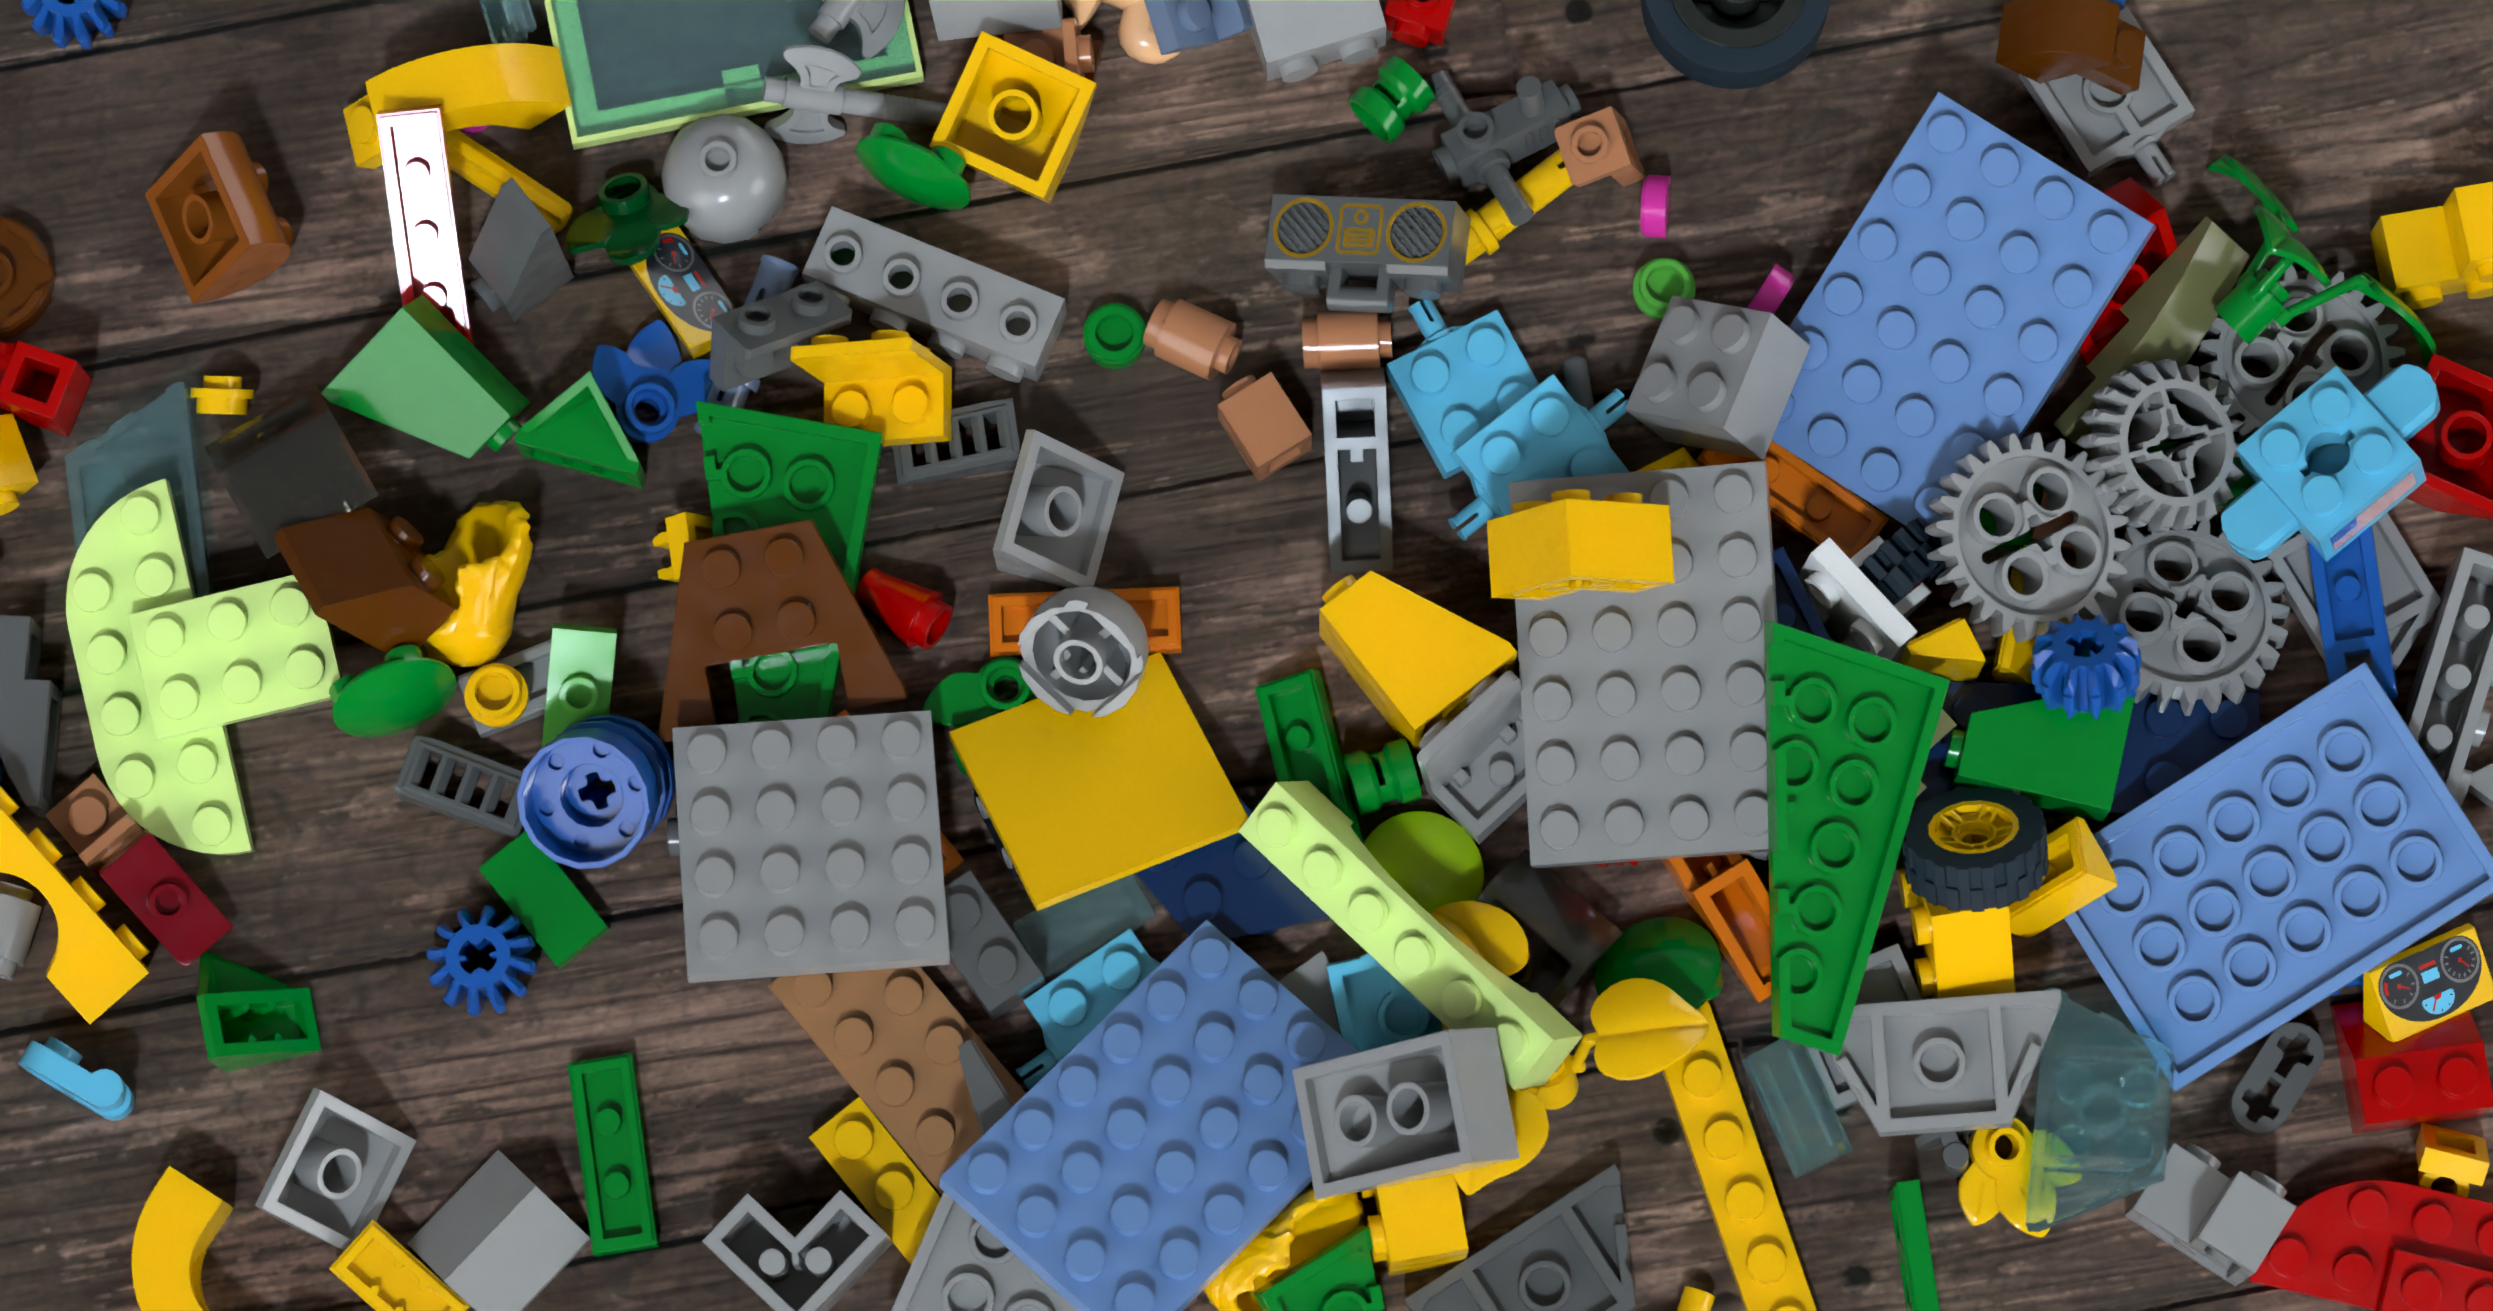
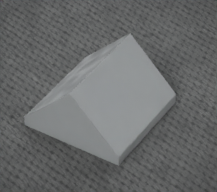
M1026 429L993 547L997 570L1065 588L1094 586L1125 473L1037 430Z
M314 1087L255 1206L271 1217L345 1251L372 1220L377 1221L417 1140Z
M497 1150L407 1244L475 1311H523L591 1241V1238L503 1153Z

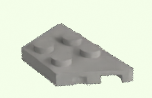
M2387 512L2372 526L2394 670H2396L2421 630L2437 609L2441 599ZM2297 531L2268 556L2262 558V560H2271L2273 562L2271 575L2276 582L2284 583L2283 594L2325 662L2308 541ZM2371 654L2346 658L2348 672L2364 662L2373 671Z
M2061 989L1855 1005L1841 1055H1829L1879 1137L2011 1127L2060 1009Z

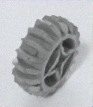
M2164 359L2156 361L2155 364L2144 361L2133 364L2129 372L2124 370L2114 373L2111 378H2108L2109 387L2100 388L2091 395L2098 409L2088 410L2080 417L2092 429V434L2081 436L2076 442L2081 447L2090 449L2091 459L2086 460L2083 471L2088 473L2103 469L2106 471L2103 481L2099 482L2095 487L2097 493L2105 495L2119 491L2121 495L2109 506L2110 513L2112 515L2125 513V516L2129 519L2126 526L2138 528L2147 525L2148 530L2153 533L2167 532L2170 528L2176 531L2192 528L2196 524V520L2200 522L2211 519L2217 514L2215 505L2227 503L2229 499L2234 497L2227 483L2239 481L2245 475L2233 463V458L2239 457L2236 447L2240 445L2235 443L2234 433L2239 432L2246 423L2239 420L2230 421L2227 415L2236 399L2229 398L2228 396L2216 399L2215 395L2219 380L2211 377L2199 380V366L2188 364L2178 367L2176 360ZM2178 410L2183 414V416L2186 418L2189 424H2187L2183 419H2181ZM2131 423L2132 433L2130 439L2128 440L2129 427ZM2173 439L2178 441L2176 445L2164 448V452L2162 450L2152 453L2147 452L2148 447L2159 445L2161 440L2162 442ZM2196 453L2195 466L2193 469V459ZM2135 467L2145 475L2148 484L2139 476Z

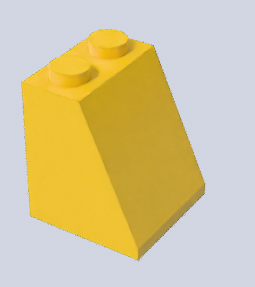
M1371 570L1359 580H1356L1352 574L1344 577L1322 596V600L1326 604L1319 609V636L1399 738L1405 737L1412 754L1421 749L1419 747L1421 739L1436 723L1443 719L1451 722L1468 707L1466 700L1479 683L1489 676H1494L1498 679L1509 670L1513 673L1515 671L1517 651L1510 642Z

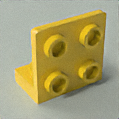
M879 330L871 333V340L849 342L847 337L840 335H819L811 338V345L793 346L790 348V361L824 383V423L883 433L885 436L883 447L952 441V367L934 355L930 348L922 346L910 338L908 332L901 330Z

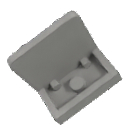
M1511 670L1502 674L1498 679L1494 676L1484 679L1468 696L1466 700L1467 708L1451 722L1443 719L1428 730L1419 743L1421 750L1417 755V761L1426 792L1478 844L1485 840L1527 801L1520 693L1522 685L1520 679Z

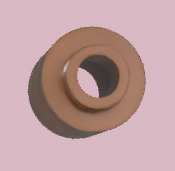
M1164 298L1158 303L1149 319L1143 337V344L1155 349V357L1211 381L1218 372L1224 374L1230 372L1239 355L1242 340L1235 337L1236 324L1185 300L1179 299L1174 303Z
M1329 310L1317 311L1316 318H1302L1304 369L1320 368V371L1380 368V358H1393L1391 321L1378 320V313Z

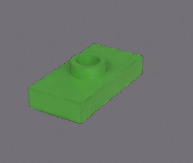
M553 623L542 747L576 722L590 715L610 713L617 638L616 628Z

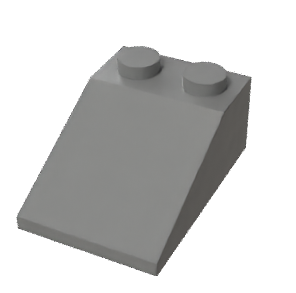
M1496 1027L1449 1029L1292 1069L1315 1199H1324L1433 1178L1520 1158Z

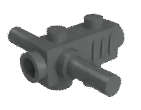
M1441 70L1432 74L1426 83L1432 89L1435 100L1451 124L1448 131L1440 134L1442 146L1432 150L1434 161L1447 184L1458 180L1462 188L1477 181L1487 184L1513 226H1519L1528 222L1532 218L1534 211L1508 170L1511 164L1539 150L1546 149L1549 145L1557 142L1554 134L1557 127L1583 117L1582 109L1574 92L1568 84L1557 88L1552 79L1541 84L1537 77L1525 76L1517 82V97L1485 113L1472 112L1447 71Z

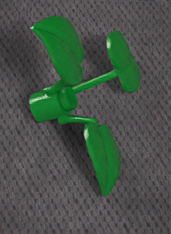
M2227 154L2222 155L2209 165L2208 171L2224 174L2244 184L2263 204V206L2257 204L2253 211L2258 217L2265 241L2247 271L2236 280L2239 284L2213 308L2248 345L2274 321L2283 328L2293 317L2349 291L2357 290L2391 308L2417 340L2421 349L2424 368H2427L2433 353L2437 354L2435 342L2421 319L2396 294L2366 272L2357 274L2329 287L2332 283L2316 257L2304 244L2291 237L2287 226L2294 235L2300 230L2293 217L2279 198L2264 185L2258 176L2244 164ZM2270 255L2282 257L2269 272L2265 268L2261 271ZM2293 262H2296L2313 274L2326 289L2285 308L2282 304L2291 295L2277 280Z

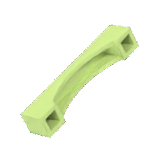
M1309 781L1275 782L1238 832L1449 1029L1496 1027L1505 1081L1514 1090L1545 1085L1583 1035L1537 992L1531 993L1497 970L1421 907L1367 850L1351 828L1353 822Z

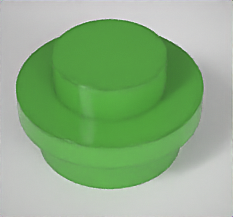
M1667 257L1652 259L1645 263L1637 271L1632 287L1633 298L1640 311L1652 319L1661 321L1672 296L1694 299L1696 292L1695 280L1688 267L1678 260Z

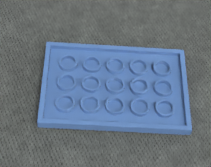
M1938 92L1789 326L1791 330L1810 345V349L1772 441L1904 525H1907L1908 522L1919 518L1926 526L1942 521L1943 516L1929 507L1931 500L1940 496H1950L1939 483L1940 479L1951 473L1960 474L1955 461L1969 453L1976 457L1975 447L1991 440L1998 446V439L2012 433L2016 434L2019 441L2022 439L2157 227Z
M2364 662L2095 833L2093 836L2113 869L2118 885L2064 919L2174 1092L2358 979L2367 971L2385 962L2492 895L2493 856L2371 669Z
M1206 919L940 1176L939 1187L1077 1311H1183L1312 1182L1292 1069L1358 1053L1359 1051Z

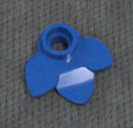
M662 320L652 322L637 333L626 352L609 345H598L592 362V376L604 398L615 406V418L627 437L639 443H655L666 438L675 428L678 418L697 413L696 401L706 402L713 381L709 378L710 359H696L682 363L676 341ZM640 403L652 405L656 410V421L652 423L640 421L635 413L636 405Z

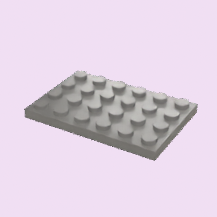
M1766 462L1508 482L1510 514H1512V504L1524 501L1552 502L1551 493L1570 489L1589 490L1591 492V500L1603 501V497L1610 494L1639 493L1642 494L1643 504L1669 505L1674 583L1636 593L1582 590L1544 601L1515 599L1519 676L1522 685L1520 693L1531 866L1533 868L1769 852L1764 622H1778L1768 468Z

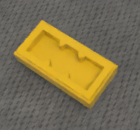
M372 1220L329 1268L330 1271L375 1311H468L471 1308L464 1299L375 1220Z

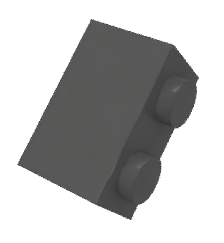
M969 870L945 886L950 961L994 1023L1022 1004L1023 1000L1044 987L1046 983L1037 965L973 873Z

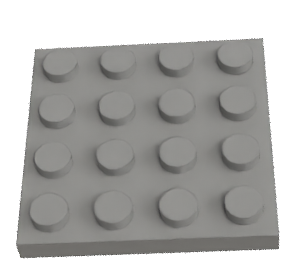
M931 710L672 728L688 983L950 964Z

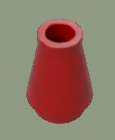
M877 568L870 569L863 576L855 592L856 600L876 615L909 648L918 645L925 650L931 649L942 638L952 619L953 607L944 602L943 593L885 574Z

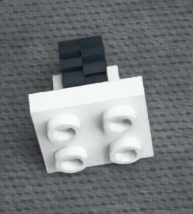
M1919 518L1908 522L1904 528H1900L1889 540L1884 541L1880 536H1877L1850 559L1830 537L1810 553L1798 577L1828 635L1835 642L1894 662L1899 661L1907 643L1912 641L1918 632L1906 618L1927 600L1926 597L1932 592L1927 586L1946 566L1945 561H1934L1927 558V553L1941 547L1942 544L1937 537L1925 532L1926 525Z

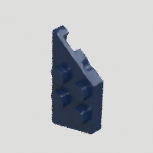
M1237 795L1243 809L1245 810L1249 818V816L1252 814V811ZM1240 833L1134 873L1187 937L1206 919L1231 941L1245 937L1256 938L1277 933L1279 929L1313 921L1319 923L1331 919Z

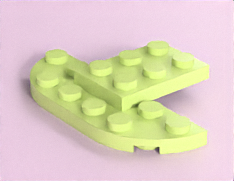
M162 479L132 491L102 514L88 531L77 550L67 582L66 617L95 749L104 778L116 800L140 826L147 829L153 835L170 844L204 854L238 855L255 852L226 725L331 700L329 694L331 685L343 677L331 623L314 614L294 575L196 598L170 481Z

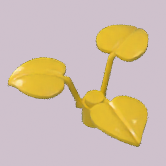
M1458 901L1440 906L1430 914L1461 942L1507 977L1517 973L1527 964L1529 946L1524 930L1504 910L1478 901ZM1631 978L1611 985L1597 997L1591 1008V1021L1596 1032L1583 1036L1575 1054L1572 1056L1570 1053L1545 1085L1514 1090L1508 1083L1506 1084L1520 1158L1453 1173L1455 1181L1462 1191L1470 1196L1487 1184L1516 1172L1530 1163L1540 1153L1548 1139L1550 1126L1546 1109H1560L1573 1101L1579 1088L1576 1073H1582L1586 1070L1585 1059L1593 1046H1595L1594 1058L1596 1065L1603 1075L1617 1080H1638L1663 1071L1690 1053L1709 1031L1707 1019L1672 989L1657 981L1645 978Z

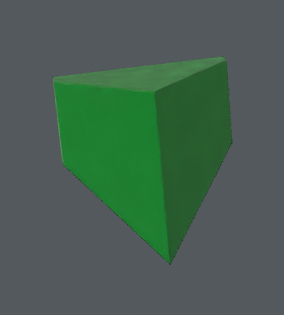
M590 371L517 431L514 442L522 457L637 488H644L647 478Z
M208 951L200 955L196 997L208 1060L226 1073L312 1054L321 1050L309 988L291 987Z

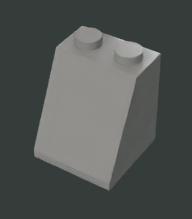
M1245 0L1252 22L1250 31L1267 82L1281 77L1283 82L1286 83L1300 81L1314 75L1318 71V66L1340 59L1343 64L1359 63L1373 57L1378 53L1377 48L1386 45L1387 26L1379 0Z

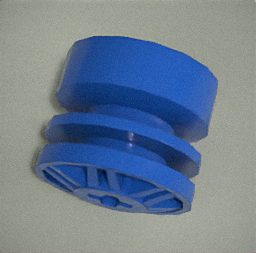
M618 714L590 715L567 727L555 739L542 747L524 768L517 791L520 822L531 842L553 861L576 869L605 867L627 856L656 829L669 813L676 790L673 760L662 740L640 721ZM599 776L602 781L612 780L615 790L612 792L609 786L598 787L595 778Z

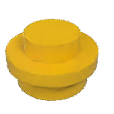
M203 376V388H190V398H196V414L247 415L248 399H254V390L242 389V377Z
M492 663L482 666L470 676L465 686L464 700L469 713L476 721L488 727L500 728L511 725L524 714L529 703V689L524 677L515 668L502 663Z

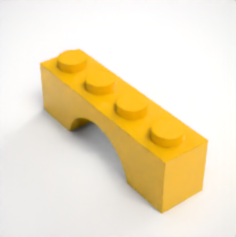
M0 785V872L15 875L31 883L45 896L51 905L58 924V940L55 953L46 970V977L81 1016L91 1024L149 974L148 967L141 961L149 953V950L125 924H122L114 931L98 911L106 905L105 901L81 875L72 883L54 864L63 856L61 852L38 827L30 834H27L11 816L20 807Z

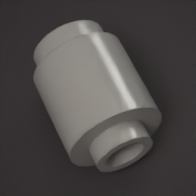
M0 881V978L13 980L17 966L24 967L42 907L31 902L33 891Z

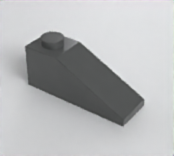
M511 178L501 186L468 259L478 276L470 283L475 293L491 313L502 307L515 323L573 279L574 276L551 225L515 180Z
M1380 367L1320 371L1330 574L1369 572L1370 570L1373 572L1394 571L1384 369Z

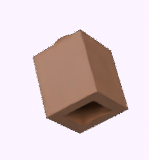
M1272 372L1258 380L1254 375H1248L1229 386L1222 393L1224 401L1217 404L1218 420L1258 482L1312 450L1311 432Z

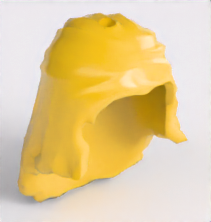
M508 500L493 501L492 503L478 502L469 512L457 518L456 527L451 532L444 550L435 555H425L444 574L446 582L442 586L455 607L453 613L419 647L429 657L458 667L482 666L494 660L507 644L512 633L518 594L526 578L533 550V543L529 536L531 526L527 522L530 514L522 507L520 502Z
M1304 1189L1203 1290L1210 1303L1218 1311H1263L1253 1294L1255 1290L1359 1226H1364L1363 1204L1358 1199L1357 1192L1315 1199L1314 1189Z

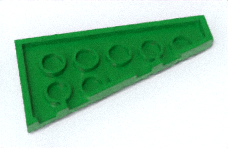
M696 401L698 423L701 428L704 451L705 477L708 482L712 512L713 537L814 519L855 596L885 440L883 433ZM836 643L730 662L738 710V723L831 717L841 668Z
M1773 621L1764 622L1772 1036L1840 1056L1950 680Z

